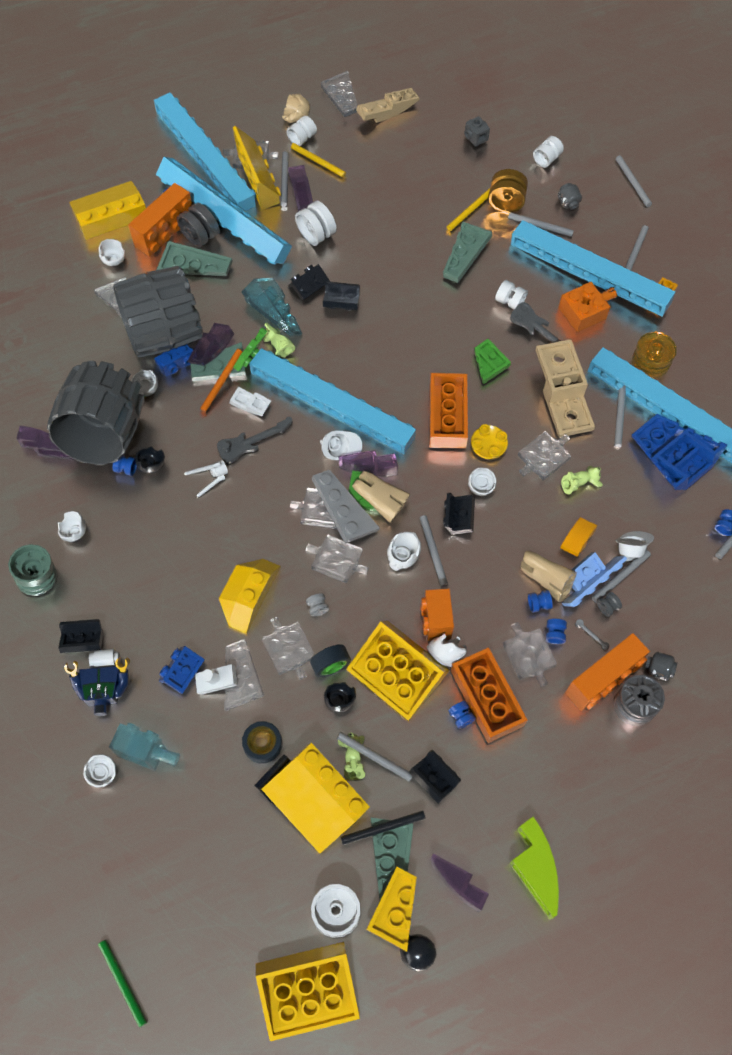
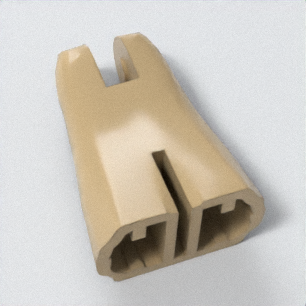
M363 471L359 476L360 480H356L352 487L391 523L406 503L410 493L383 481L370 472Z
M526 551L521 562L520 569L540 583L546 590H549L557 602L563 601L570 593L577 572L549 561L533 551Z

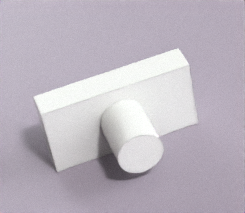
M232 664L211 670L206 669L195 674L197 694L200 695L237 686L236 669Z

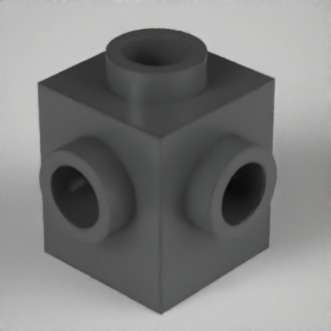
M480 116L466 122L465 137L475 147L488 141L490 128Z

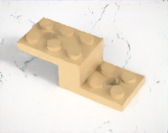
M572 340L536 346V353L546 379L543 394L558 437L594 431L595 425L584 398L588 383ZM560 357L563 361L557 362L554 358ZM573 414L575 415L576 419L571 420L567 417V415Z

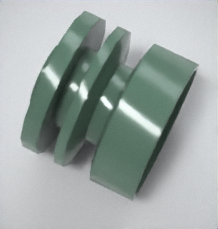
M29 544L18 548L10 556L8 563L9 572L21 592L33 596L41 595L51 590L56 583V568L45 548Z

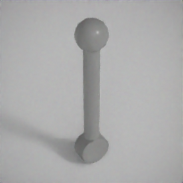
M578 619L576 621V627L586 631L601 645L603 650L609 649V644L603 642L584 625L583 620Z

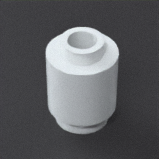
M115 648L95 650L94 653L89 654L90 668L116 666V660L120 657V653L116 652Z

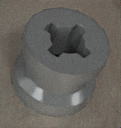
M609 592L604 599L600 598L597 601L598 608L607 617H610L613 611L622 608L620 599L613 592Z

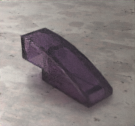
M304 165L288 167L291 189L299 212L304 208L307 209L308 205L313 202L309 181Z
M214 323L209 333L203 332V337L199 339L188 359V363L204 366L215 359L225 349L234 335L229 325Z
M19 427L16 439L21 447L34 449L38 456L74 459L65 455L52 443L49 433L32 427Z
M373 450L338 456L339 468L351 473L354 470L360 472L367 471L375 476L398 475V464L395 454L376 456V452Z
M433 854L430 861L445 885L459 899L480 913L489 893L469 883L473 876L471 873Z

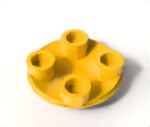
M483 424L472 435V449L481 458L496 459L503 455L507 449V434L498 427Z

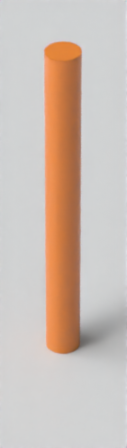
M236 349L200 407L201 411L207 412L241 355L242 351L240 349Z

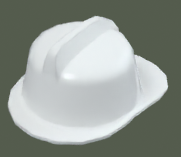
M331 431L320 440L324 456L331 460L350 461L357 458L362 450V441L353 432Z
M632 531L622 535L615 541L618 543L619 553L625 556L628 562L634 558L643 557L647 546L654 540V536L643 531Z

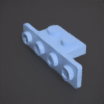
M591 552L571 569L577 572L572 586L575 592L562 602L563 606L575 607L579 605L585 595L593 593L599 583L607 581L613 571L615 572L622 568V563L627 558L625 556H616L604 565L596 552Z

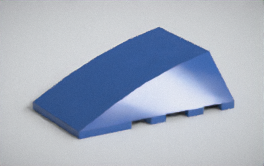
M656 414L631 436L675 490H687L712 469L727 447V444L723 442L717 443L712 440V437L707 435L701 436L695 433V430L689 427L685 429L679 426V423L659 414Z

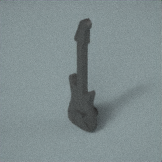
M522 302L513 310L510 320L526 328L531 335L534 334L535 329L552 343L561 341L542 326H548L549 322L537 316L528 303Z
M287 417L285 420L277 423V426L247 439H244L246 435L243 432L238 437L220 440L217 443V449L222 460L226 464H231L241 455L257 451L259 449L258 445L252 446V444L280 432L282 434L293 423L292 418Z

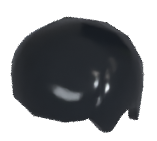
M151 446L147 449L139 450L134 461L142 472L156 473L162 468L165 455L162 449L157 451Z
M346 682L333 683L324 692L325 704L334 712L349 710L356 699L355 688H350Z
M422 934L409 935L407 952L400 949L403 963L416 971L427 970L434 964L437 955L434 943Z

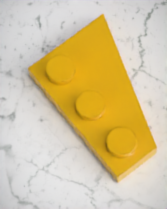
M396 867L366 930L407 952L417 877Z

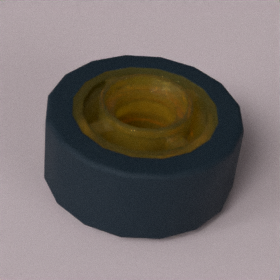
M259 721L251 724L245 730L242 737V747L247 757L259 764L268 763L280 754L282 737L278 728L272 723ZM259 739H267L268 742L265 746L260 747L257 745Z

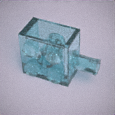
M120 723L109 745V748L117 757L156 771L160 761L175 767L180 759L179 753L166 749L162 739L158 738V734L149 730L146 733L139 731V727L131 723H127V726Z

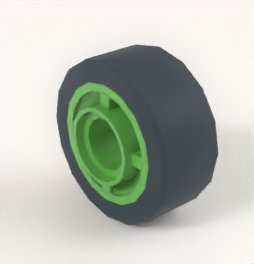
M337 644L315 654L311 658L310 664L317 677H326L347 667L351 662V658L346 647L342 644Z

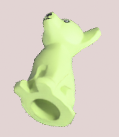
M265 323L268 332L263 341H271V345L276 349L275 355H280V358L283 359L293 353L295 346L288 337L280 335L278 328Z
M589 466L586 472H568L561 480L563 491L571 495L572 492L578 490L580 486L587 482L601 487L603 485L599 481L601 478V468Z
M352 732L347 734L361 744L365 741L363 735L358 737ZM338 740V744L347 749L345 754L346 765L344 766L345 778L349 780L364 778L366 772H364V766L361 764L360 753Z

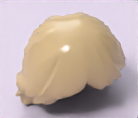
M289 94L282 118L290 124L296 123L303 116H309V101L300 94Z

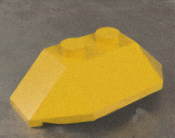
M259 559L235 566L219 597L230 628L244 634L248 633L281 568L280 565L265 559Z

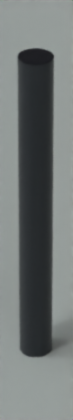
M422 810L341 836V841L345 845L424 820L426 817Z

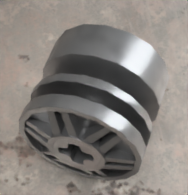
M635 675L628 678L615 694L614 710L618 717L626 724L643 726L649 723L663 708L665 701L664 690L652 677Z

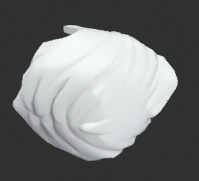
M400 532L391 540L387 549V555L390 561L389 566L394 571L411 567L419 558L421 542L415 532Z
M443 634L440 637L434 638L427 645V650L437 662L444 666L452 667L453 663L464 658L467 653L466 645H458L461 640L459 636L445 642L446 634Z

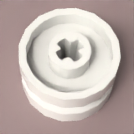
M320 201L312 202L308 205L307 209L304 208L295 215V221L300 233L313 246H317L325 238L331 237L337 231L331 212Z
M341 884L328 885L320 889L313 899L311 905L312 919L317 929L325 936L343 938L352 933L358 925L361 916L360 902L356 894L349 887ZM338 906L340 908V913L338 915H334L332 913V908L336 909Z

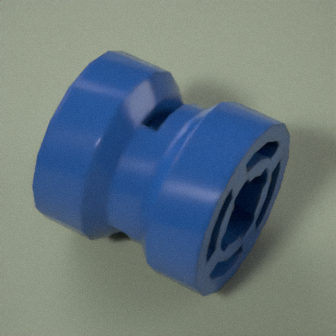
M122 455L120 460L113 463V472H125L126 475L133 476L137 468L134 461L135 458L129 457L127 459Z
M725 509L722 510L719 516L720 520L717 521L715 530L722 535L731 536L732 510Z
M543 590L538 595L535 592L528 594V604L532 613L539 612L540 608L545 610L553 608L549 590Z
M562 619L547 620L548 633L546 634V641L551 644L565 643L566 635L564 631L567 629V622Z
M466 701L459 702L448 710L450 715L455 718V724L458 729H462L476 720L474 714L468 710L469 706Z

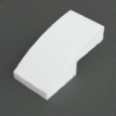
M238 386L229 404L246 412L263 416L271 400L256 392L253 395Z

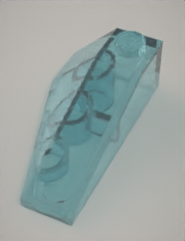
M254 278L241 292L245 297V301L290 337L302 334L295 317L289 313L291 308L289 304H285L283 299L285 295L274 278Z

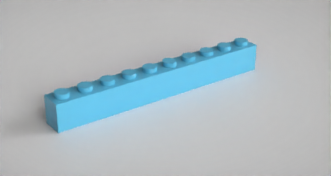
M169 92L155 99L156 113L219 191L244 211L255 207L256 194L253 189H249L246 181L239 177L237 170L230 166L228 159L224 158L220 149L213 145L211 138L205 135L202 127H198L195 119L190 117L186 108L180 105L178 98H174Z
M163 157L156 173L161 178V182L170 186L173 183L178 184L190 192L191 201L194 204L196 202L203 204L219 222L220 226L231 230L230 233L243 239L242 242L255 248L254 251L259 255L267 257V261L271 264H284L292 248L291 244L177 160Z
M524 220L521 221L512 233V246L588 282H592L594 285L605 290L613 287L617 292V296L663 317L673 301L675 291L660 285Z
M603 347L593 358L588 372L618 391L625 385L626 396L655 415L659 414L673 420L685 429L689 427L701 436L707 435L712 437V440L717 443L723 442L727 444L721 457L732 464V428L722 423L721 420L709 415L705 410L698 408L688 399L679 396L672 389H668L660 384L656 379L649 377L642 370L630 365L626 360L619 358L612 351Z
M261 348L249 363L251 374L402 454L406 453L415 439L416 429L412 425L399 421L395 416L382 412L380 408L367 404L363 399L352 396L348 391L340 390L334 384L321 380L317 375L306 372L302 367L291 364L287 359L279 358L271 351Z

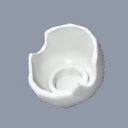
M105 239L99 245V257L104 264L117 266L124 261L125 250L120 241Z
M141 369L131 379V382L138 381L142 388H140L139 394L144 395V397L154 394L158 388V378L151 369Z
M476 468L469 475L468 486L474 494L485 496L495 489L496 477L488 468Z
M66 512L64 520L58 522V534L64 541L75 542L83 537L87 524L79 512Z
M105 754L92 756L83 769L84 778L87 783L96 788L106 787L116 776V764L111 757Z

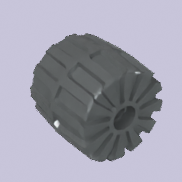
M173 266L146 272L113 285L117 305L137 357L167 352L200 340L203 337L200 315L194 307L196 301L191 293L188 279L185 277L181 267Z
M95 361L82 362L81 365L73 367L57 394L48 420L47 429L49 430V438L52 443L65 455L83 463L105 465L120 460L121 456L127 451L139 422L144 404V395L139 394V390L142 387L138 381L131 382L129 380L131 374L123 368L118 372L113 370L114 364L101 361L99 366H97Z

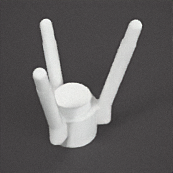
M223 460L184 473L185 475L210 470L211 475L217 477V479L200 491L197 497H200L218 482L225 479L224 475L228 474V470Z

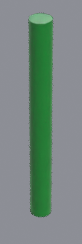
M103 940L98 946L140 1028L147 1024V1021L107 941Z

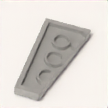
M330 470L312 476V481L344 543L375 533L380 529Z

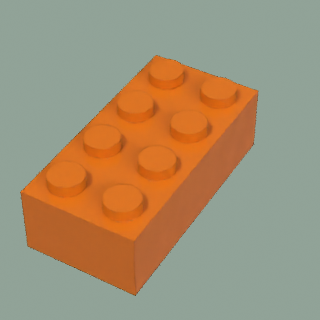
M173 183L130 222L128 226L134 247L150 257L165 242L169 241L180 230L177 216L184 211H188V208L192 206L190 192Z
M431 373L429 448H466L468 440L467 374Z
M632 633L574 679L565 694L581 712L586 708L588 710L592 709L602 696L604 698L613 691V688L617 685L620 686L628 679L629 675L635 674L648 660L646 656L650 651Z
M489 647L452 664L451 673L471 712L474 714L487 743L493 742L525 726L528 720Z

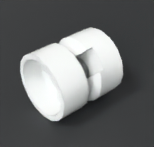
M308 116L301 117L296 123L287 128L288 138L292 143L299 146L303 145L308 138L310 139L317 133L315 123Z
M549 136L533 151L535 162L541 167H548L563 153V144L557 137Z
M505 280L499 287L495 300L502 304L508 303V307L514 310L520 303L525 301L528 291L519 286L516 288L514 283Z

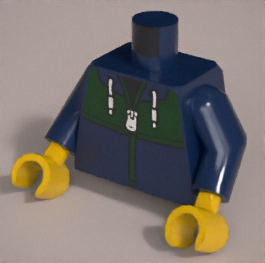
M119 657L114 667L79 669V673L76 671L78 669L77 661L73 662L75 669H70L68 663L65 664V671L71 674L69 678L73 690L80 700L84 701L88 706H94L95 716L107 715V705L117 704L118 698L122 697L127 689L129 674L126 667L130 664L128 657L125 659V665L121 664V657Z

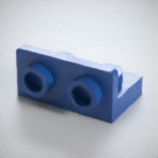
M188 345L164 352L154 358L156 364L166 377L175 374L181 368L189 366L191 362L197 360L193 348L190 349Z
M186 646L174 650L170 657L172 661L169 665H165L159 673L161 677L158 680L180 694H183L205 660Z

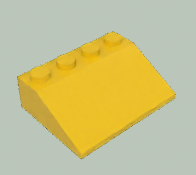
M232 127L238 157L256 194L261 210L280 204L279 197L281 193L278 186L275 187L274 185L275 179L273 174L268 172L269 165L267 160L262 158L263 151L261 146H257L255 140L238 127Z
M132 181L69 202L85 240L127 226L146 209L145 203Z
M388 620L381 621L346 669L408 721L450 671Z
M312 743L307 744L261 789L319 854L370 808Z
M344 942L255 963L256 980L270 1041L360 1019Z

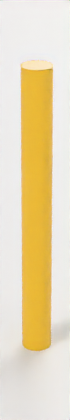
M292 143L291 149L340 177H345L346 172L303 147Z
M490 188L447 225V229L452 231L487 200Z

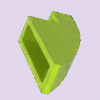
M533 816L517 829L529 848L513 859L510 864L551 920L557 916L558 875L549 843Z

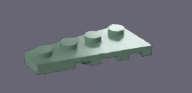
M462 222L461 230L458 232L451 256H449L443 271V277L459 283L492 238V232Z
M168 241L157 270L179 266L186 275L227 276L233 260L230 257Z
M371 817V826L391 820ZM414 823L373 835L379 901L396 867L408 872Z

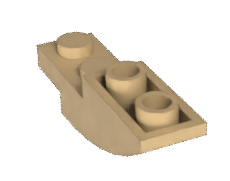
M412 88L386 93L382 100L357 105L356 111L364 121L374 119L377 123L407 110L419 101V96Z

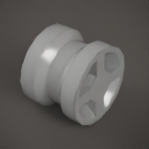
M315 594L306 599L307 605L310 606L309 612L312 617L323 615L329 611L328 605L325 604L324 594Z

